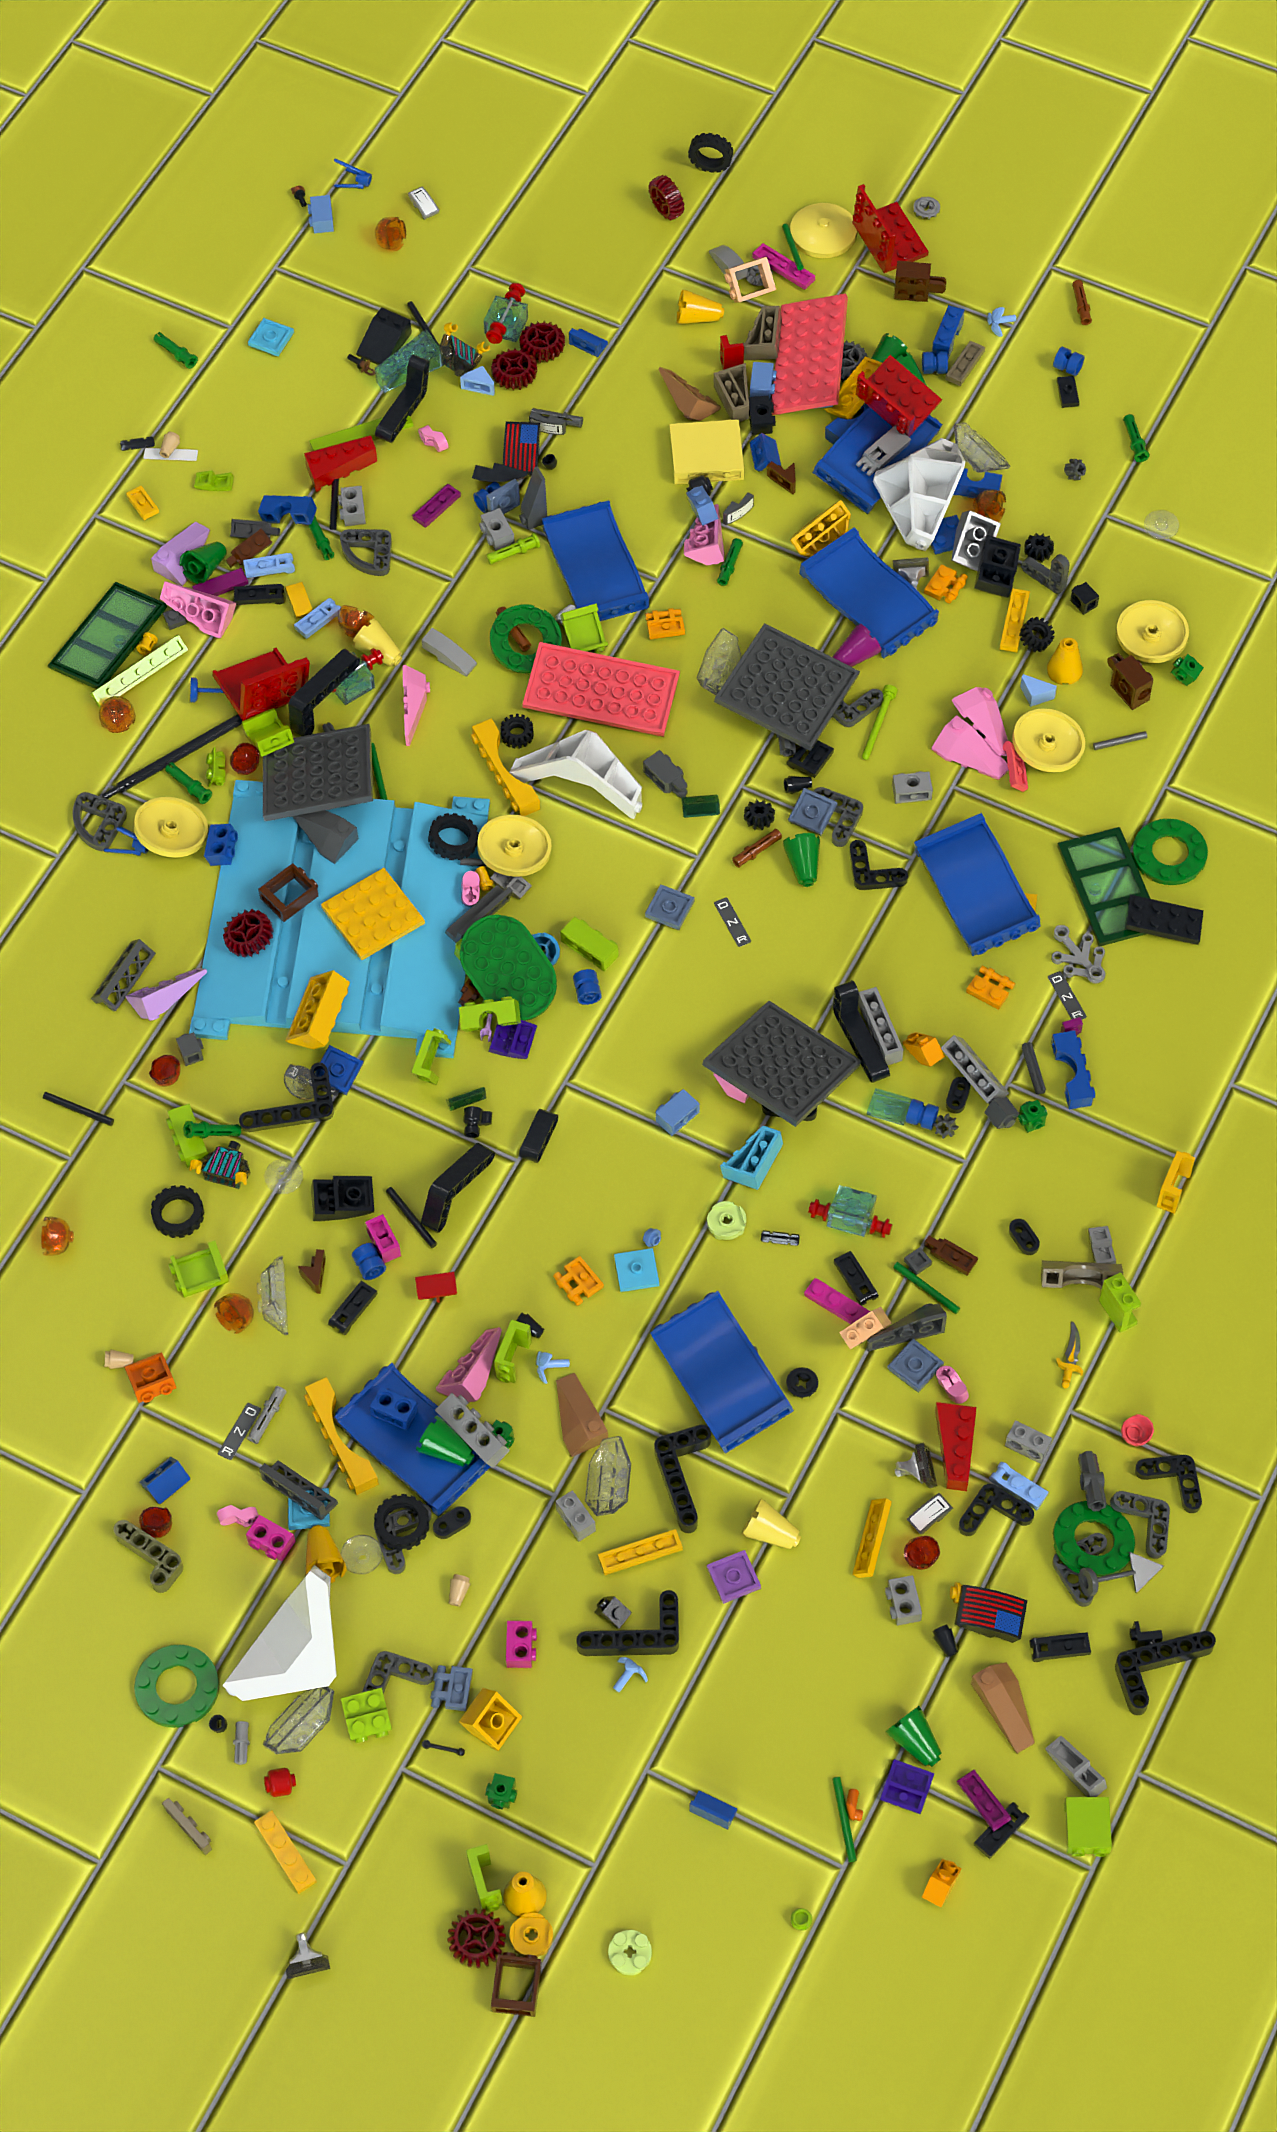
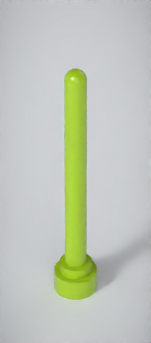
M885 685L883 688L884 699L862 754L864 760L869 759L889 703L897 695L898 689L893 685Z

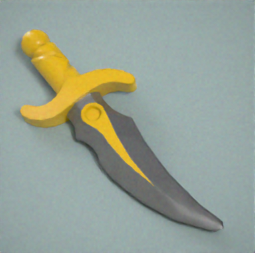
M1071 1322L1070 1340L1065 1352L1066 1363L1062 1362L1059 1358L1056 1359L1057 1365L1064 1370L1062 1387L1065 1389L1070 1386L1072 1372H1078L1080 1376H1083L1082 1368L1076 1365L1078 1361L1077 1356L1080 1352V1336L1074 1322Z

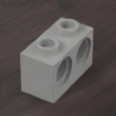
M362 486L341 488V495H338L339 506H343V509H339L340 519H344L345 526L366 524Z
M1015 1420L1007 1435L1005 1447L1042 1464L1051 1447L1052 1438Z
M913 1575L888 1580V1587L885 1588L887 1600L891 1599L890 1615L892 1619L896 1620L897 1626L921 1621L922 1610ZM898 1588H902L906 1592L904 1594H898L895 1590ZM908 1608L910 1612L905 1614L900 1609Z

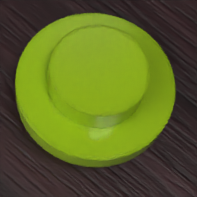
M796 1909L791 1915V1924L797 1930H807L812 1924V1915L806 1909Z

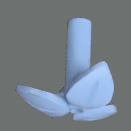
M1003 307L996 308L992 314L988 313L987 316L988 325L992 324V331L999 337L1003 336L999 326L1000 323L1016 321V315L1002 316L1005 310Z
M539 1351L536 1357V1366L538 1365L537 1372L540 1379L547 1384L544 1370L546 1368L569 1367V1359L550 1360L552 1354Z
M627 1657L619 1658L618 1662L624 1663L626 1670L613 1687L616 1691L620 1693L633 1673H639L645 1683L648 1681L642 1667Z

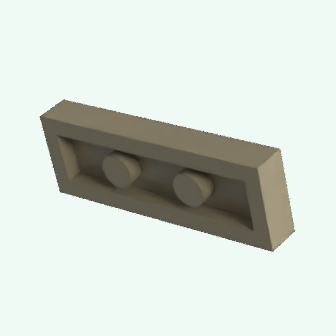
M969 341L946 374L945 380L961 386L985 352V347Z
M167 1798L162 1803L165 1811L204 1855L208 1854L212 1850L209 1844L211 1839L204 1831L200 1833L196 1829L198 1825L191 1816L185 1817L182 1813L184 1809L177 1801L173 1803Z

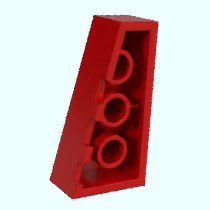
M371 435L304 453L306 468L315 492L320 491L321 487L325 485H332L335 479L346 478L350 476L351 472L355 470L360 471L377 462L376 447Z
M936 1402L935 1416L937 1419L946 1489L967 1491L977 1407Z

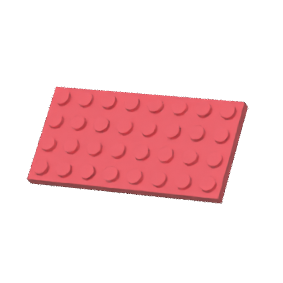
M846 293L781 305L782 322L778 358H776L775 363L777 373L776 381L773 383L775 384V392L772 394L774 407L772 415L838 405L848 303Z
M539 642L522 706L527 709L664 737L680 671Z

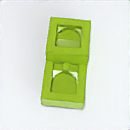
M213 470L197 472L194 487L207 491H231L234 476L231 472L215 475Z

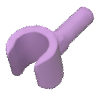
M488 1014L485 1028L480 1031L481 1041L484 1035H488V1042L492 1039V1032L490 1030L492 1014Z

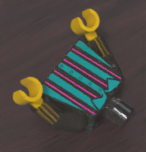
M452 322L444 325L446 334H443L439 350L442 354L444 365L453 370L456 376L461 377L477 367L482 358V353L489 351L490 345L483 348L484 342H481L477 345L476 352V349L451 335L452 332L457 331L458 326L457 324L452 325Z
M230 1141L227 1148L216 1147L214 1151L200 1160H191L189 1167L190 1171L196 1169L197 1174H200L202 1170L204 1180L236 1189L240 1188L241 1182L247 1185V1179L251 1174L248 1161L244 1159L243 1153L239 1152L241 1145L236 1141Z

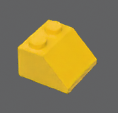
M482 1688L459 1720V1723L473 1736L499 1751L522 1716L497 1691Z

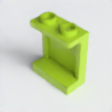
M597 604L564 612L560 615L569 648L586 652L594 651L595 653L605 651L608 642L605 641L598 617Z
M274 708L242 721L246 737L261 757L294 743L290 727L283 725Z
M433 1028V1031L426 1030L411 1072L418 1079L437 1085L439 1077L430 1069L440 1043L451 1045V1041L447 1038L448 1035L444 1034V1031Z
M216 1241L209 1242L208 1249L179 1259H175L174 1255L170 1256L172 1261L169 1264L172 1275L176 1274L178 1279L174 1281L178 1292L182 1291L184 1297L229 1282Z
M1118 1273L1104 1280L1099 1302L1118 1331L1121 1333L1137 1325L1138 1321L1133 1315L1132 1310L1140 1307L1141 1302L1123 1274Z
M512 1319L494 1360L496 1378L504 1383H515L516 1381L515 1364L511 1363L517 1346L530 1348L532 1343L530 1325Z
M1066 1797L1064 1811L1066 1812L1067 1854H1072L1075 1857H1081L1085 1854L1104 1857L1110 1854L1112 1842L1109 1797Z
M487 1844L466 1850L481 1908L487 1910V1912L498 1910L499 1906L503 1905L501 1891L497 1889L487 1892L480 1869L491 1865Z

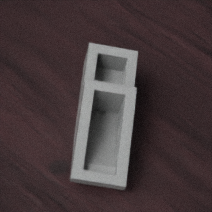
M725 245L709 250L710 256L723 274H726L725 269L744 263L732 249ZM748 268L736 271V279L740 280L747 277Z
M431 628L422 639L423 649L436 655L437 661L466 677L477 665V662L461 647L434 628Z
M1062 1736L1045 1748L1059 1768L1087 1797H1097L1107 1788L1105 1778L1091 1767L1090 1761Z

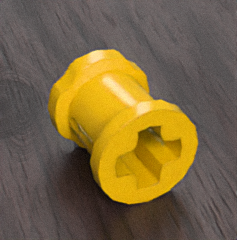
M149 632L144 633L141 644L137 645L136 650L144 656L152 652L153 646L157 644L158 638Z

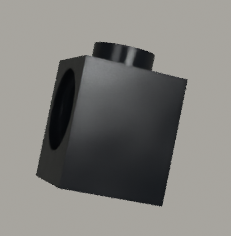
M1085 582L1072 589L1070 601L1084 615L1098 607L1099 595Z

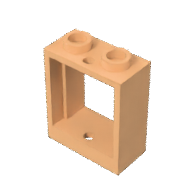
M761 257L725 269L726 274H724L727 284L729 283L731 289L729 294L734 302H742L776 290L767 257ZM758 265L764 289L741 296L735 272Z
M879 1307L839 1333L848 1347L852 1349L892 1323L882 1307Z

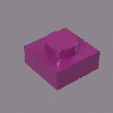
M1081 1017L1062 1022L1061 1033L1075 1031L1076 1035L1081 1033L1083 1026Z

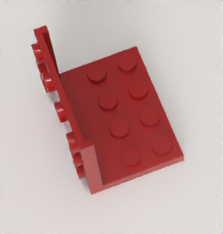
M865 185L858 186L852 223L883 273L897 269V261L914 262L928 256L929 251L898 202L876 210L865 192Z
M891 355L888 356L868 380L865 378L863 371L857 378L855 395L892 427L896 425L899 433L902 435L905 433L908 437L917 430L942 402V399Z
M276 647L269 653L220 671L213 670L212 676L242 721L272 708L277 709L287 705L290 698L308 682L310 662L305 657L288 664Z

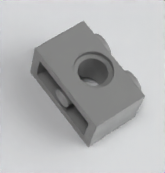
M500 508L481 515L480 529L482 533H486L489 546H493L495 551L515 543L514 533Z
M919 771L910 774L900 773L893 775L892 788L895 804L932 800L933 789L930 772Z
M573 1490L556 1500L557 1512L578 1542L596 1531L595 1521Z

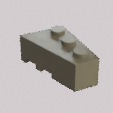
M762 306L754 321L753 329L749 331L748 338L743 343L744 360L778 358L782 322L779 306Z
M746 363L715 372L714 388L730 419H739V422L749 419Z

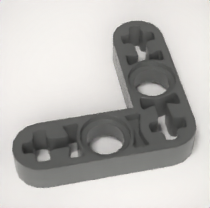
M1058 554L1052 560L1050 570L1032 557H1027L1021 563V568L1026 574L1054 593L1060 594L1066 588L1070 563L1064 555Z
M871 689L850 706L842 701L840 704L841 708L836 710L833 717L844 727H852L882 704L883 693L879 689ZM859 705H864L867 709L864 711H859L857 707Z
M818 787L813 792L824 795L827 798L830 797L831 800H841L843 802L842 805L836 806L834 812L842 815L832 833V843L837 847H843L848 843L863 814V804L851 797L824 787ZM846 820H849L853 824L847 827L844 826L842 823ZM843 831V838H841L840 840L837 839V837H840Z
M1125 1491L1116 1492L1110 1499L1111 1507L1118 1512L1148 1518L1146 1553L1153 1559L1160 1558L1167 1550L1169 1505L1160 1499ZM1120 1497L1121 1501L1125 1503L1120 1505V1501H1118L1117 1499ZM1136 1501L1144 1504L1145 1509L1143 1511L1136 1508ZM1157 1507H1160V1510L1163 1511L1160 1515L1159 1510L1156 1509ZM1153 1525H1159L1162 1528V1534L1154 1532ZM1157 1540H1159L1157 1542V1549H1160L1158 1552H1156L1155 1548H1152Z
M423 1504L427 1509L430 1522L432 1518L431 1509L428 1505ZM410 1509L389 1514L385 1519L386 1530L394 1536L416 1528L419 1524L418 1515ZM412 1513L415 1518L414 1522H412V1517L410 1515ZM402 1516L409 1519L406 1525H399L397 1520ZM377 1536L389 1572L392 1574L402 1573L406 1567L402 1551H398L396 1548L386 1550L384 1544ZM393 1555L396 1556L397 1562L399 1563V1567L397 1568L393 1565Z
M1094 1533L1076 1543L1087 1554L1097 1556L1105 1551L1107 1539L1101 1533ZM1094 1540H1096L1097 1542L1101 1541V1547H1099L1098 1545L1092 1546L1094 1544ZM1056 1553L1052 1564L1074 1601L1081 1607L1089 1606L1094 1596L1087 1597V1600L1079 1598L1081 1594L1078 1589L1080 1587L1079 1581L1072 1584L1067 1579L1071 1574L1076 1575L1079 1579V1574L1062 1563L1058 1564L1059 1556Z
M383 1651L376 1656L362 1692L382 1687L384 1694L391 1675L420 1685H428L434 1678L433 1669L428 1664ZM385 1658H388L390 1664L386 1663L384 1666V1672H382V1662L380 1660H385ZM401 1664H409L411 1666L410 1670L407 1673L400 1672L399 1667ZM414 1667H417L416 1670L419 1673H424L426 1670L429 1676H425L422 1679L421 1674L414 1673ZM375 1676H381L384 1680L381 1685L376 1686L372 1684V1679Z

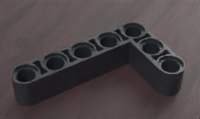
M414 354L411 356L407 366L406 386L378 424L375 437L392 443L407 422V417H411L427 392L429 360Z
M342 649L290 698L288 709L291 730L300 736H307L313 733L315 727L313 709L358 668L360 664L359 657L347 649Z
M851 980L834 987L833 1011L855 1055L861 1060V1066L869 1081L874 1083L889 1077L890 1071L858 1011L859 992L855 982Z
M315 1063L310 1069L315 1101L244 1112L239 1118L241 1128L245 1132H255L331 1119L334 1115L328 1069L325 1064ZM317 1069L325 1071L321 1077L315 1076L314 1072ZM319 1088H326L328 1091L325 1095L320 1096L317 1094ZM323 1106H328L330 1112L328 1114H321L320 1109ZM304 1109H309L311 1114L309 1117H302L301 1112ZM290 1112L292 1117L289 1120H283L281 1118L282 1114ZM271 1115L273 1119L270 1123H264L262 1121L263 1117ZM246 1118L253 1119V1124L251 1126H245L243 1124Z
M476 1143L441 1174L430 1186L421 1224L440 1233L447 1222L452 1199L491 1164L495 1152L480 1143Z
M697 1425L661 1436L654 1443L655 1457L679 1527L684 1533H692L697 1529L698 1516L677 1457L700 1451L710 1446L711 1430L706 1425ZM699 1435L707 1436L705 1439L697 1438ZM684 1440L687 1444L680 1445L678 1442ZM665 1446L668 1449L666 1451L659 1450V1447ZM667 1464H672L675 1466L672 1469L665 1468ZM674 1482H678L681 1485L678 1487H673L671 1484ZM684 1500L687 1504L679 1505L677 1502ZM690 1518L693 1522L687 1524L684 1520Z
M666 1590L660 1595V1630L584 1631L577 1636L578 1652L583 1656L674 1654L679 1648L677 1594L672 1590ZM672 1600L674 1603L672 1605H666L664 1604V1601ZM671 1619L674 1621V1624L666 1625L664 1621ZM649 1639L652 1640L654 1643L648 1646L645 1645L643 1642ZM667 1639L675 1641L672 1645H667L664 1642ZM609 1640L612 1642V1644L610 1646H604L602 1645V1642ZM625 1640H631L633 1644L630 1646H625L623 1642ZM583 1641H589L591 1642V1645L584 1647L581 1645V1643Z
M1202 1631L1121 1652L1116 1660L1115 1671L1129 1711L1134 1715H1142L1145 1713L1149 1703V1696L1141 1672L1211 1654L1216 1642L1214 1634L1209 1631ZM1205 1640L1209 1642L1210 1646H1203L1200 1641ZM1185 1645L1189 1647L1190 1651H1183L1180 1646ZM1167 1651L1170 1656L1165 1657L1160 1652ZM1147 1656L1149 1657L1150 1661L1145 1662L1141 1660L1140 1657ZM1127 1661L1130 1666L1124 1667L1120 1662ZM1133 1680L1137 1686H1130L1127 1681ZM1141 1700L1144 1705L1137 1706L1133 1701Z

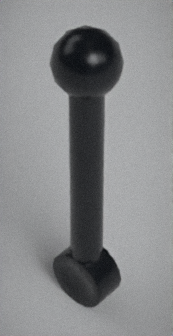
M429 1740L422 1742L424 1749L435 1748L457 1753L459 1756L465 1754L463 1748L455 1749L432 1744Z

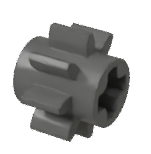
M1070 459V463L1065 464V474L1069 480H1081L1080 476L1085 475L1086 472L1085 464L1082 463L1081 459Z
M949 1113L944 1118L942 1115L938 1116L937 1120L939 1122L933 1124L937 1130L935 1134L939 1133L943 1139L947 1134L950 1137L955 1135L953 1130L959 1128L955 1123L956 1118L950 1117Z

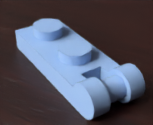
M291 553L243 560L246 578L283 572L289 574L295 571V566L292 563L293 555Z
M328 598L295 623L294 628L307 639L332 619L339 617L344 609L340 605H336L332 598Z
M1000 1462L997 1466V1471L993 1472L989 1477L991 1482L1035 1510L1039 1509L1049 1493L1011 1469L1004 1462ZM1004 1474L1009 1477L1007 1481L1002 1479Z

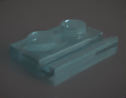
M875 1088L867 1115L904 1126L912 1099Z

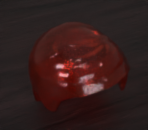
M250 743L239 744L230 756L232 769L242 775L253 773L259 766V750L257 747Z
M162 1055L152 1062L149 1075L159 1086H171L175 1084L180 1076V1063L172 1055Z
M149 1507L143 1510L139 1516L142 1531L155 1539L166 1536L173 1525L172 1515L166 1507Z
M931 1536L915 1537L909 1540L904 1548L905 1560L909 1566L918 1570L930 1568L940 1556L938 1542Z

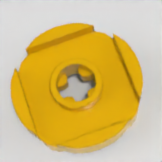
M525 1913L512 1924L510 1928V1941L515 1952L521 1956L535 1955L539 1957L546 1954L552 1945L553 1929L548 1920L541 1914ZM530 1930H534V1933L538 1934L537 1938L529 1940L525 1935L529 1934Z

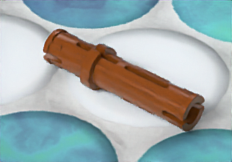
M1075 280L1072 286L1077 302V312L1080 314L1081 324L1088 325L1092 322L1090 305L1087 303L1083 281Z
M503 606L498 608L496 615L498 616L501 612L506 610V607ZM518 625L510 631L511 636L523 652L529 650L530 646H532Z
M774 829L753 845L746 846L744 851L732 858L734 865L740 868L749 860H754L756 855L782 839L780 831Z

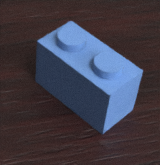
M330 195L310 197L311 204H308V213L312 214V216L309 217L310 227H313L314 233L334 232Z
M753 362L750 397L769 395V400H771V394L775 392V384H772V382L776 381L777 373L776 370H773L774 363Z
M703 486L695 487L691 491L686 492L691 508L702 526L719 519L714 504Z
M682 1089L679 1093H674L670 1101L665 1105L662 1104L657 1108L655 1112L656 1122L673 1136L700 1113V1103Z

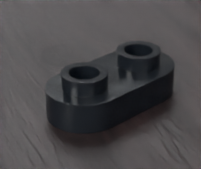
M956 1077L951 1083L946 1099V1108L951 1113H960L965 1108L971 1084L965 1077Z
M1023 1219L1013 1220L1009 1226V1234L1019 1249L1026 1255L1037 1253L1040 1241L1029 1224ZM1020 1229L1022 1232L1018 1233L1015 1230ZM1026 1245H1032V1248H1028Z
M459 1506L436 1519L433 1523L435 1536L440 1539H447L466 1528L471 1522L470 1511L466 1507ZM458 1514H463L464 1517H463V1518H458L457 1515H458ZM445 1524L447 1527L441 1529L440 1525Z

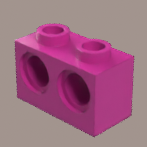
M383 1214L365 1222L367 1233L384 1263L401 1256L400 1245Z
M261 1515L257 1517L246 1533L248 1545L255 1550H263L273 1560L277 1558L283 1561L296 1542L293 1533ZM260 1532L266 1533L264 1537H256ZM277 1542L283 1543L280 1547L273 1546Z
M507 1621V1668H532V1661H536V1648H532L533 1641H537V1628H533L532 1621ZM522 1631L527 1633V1635L522 1638L517 1636V1634ZM520 1651L527 1653L522 1658L517 1657L516 1654Z

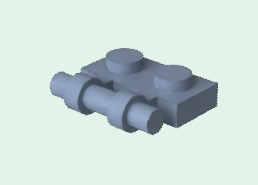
M439 1665L433 1679L435 1685L434 1691H431L430 1696L432 1699L431 1707L439 1708L440 1701L445 1700V1709L466 1711L473 1669L452 1666L451 1674L445 1673L446 1667ZM445 1682L449 1683L447 1692L442 1691L443 1683Z

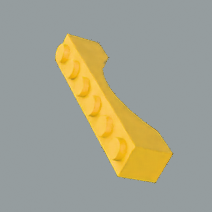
M492 718L472 726L473 734H471V739L475 745L479 746L481 757L486 758L488 769L490 772H494L497 784L503 787L502 791L505 798L510 799L514 813L517 812L518 815L527 816L540 810V799L533 787L513 777L503 766L498 755L500 731Z
M327 1377L306 1386L304 1399L308 1407L312 1405L314 1409L312 1415L316 1423H321L323 1427L320 1429L325 1440L329 1439L331 1443L328 1445L333 1456L337 1455L339 1459L337 1462L341 1473H346L348 1478L345 1480L349 1489H354L356 1495L379 1485L377 1475L369 1460L352 1452L342 1442L334 1427V1410L337 1400Z

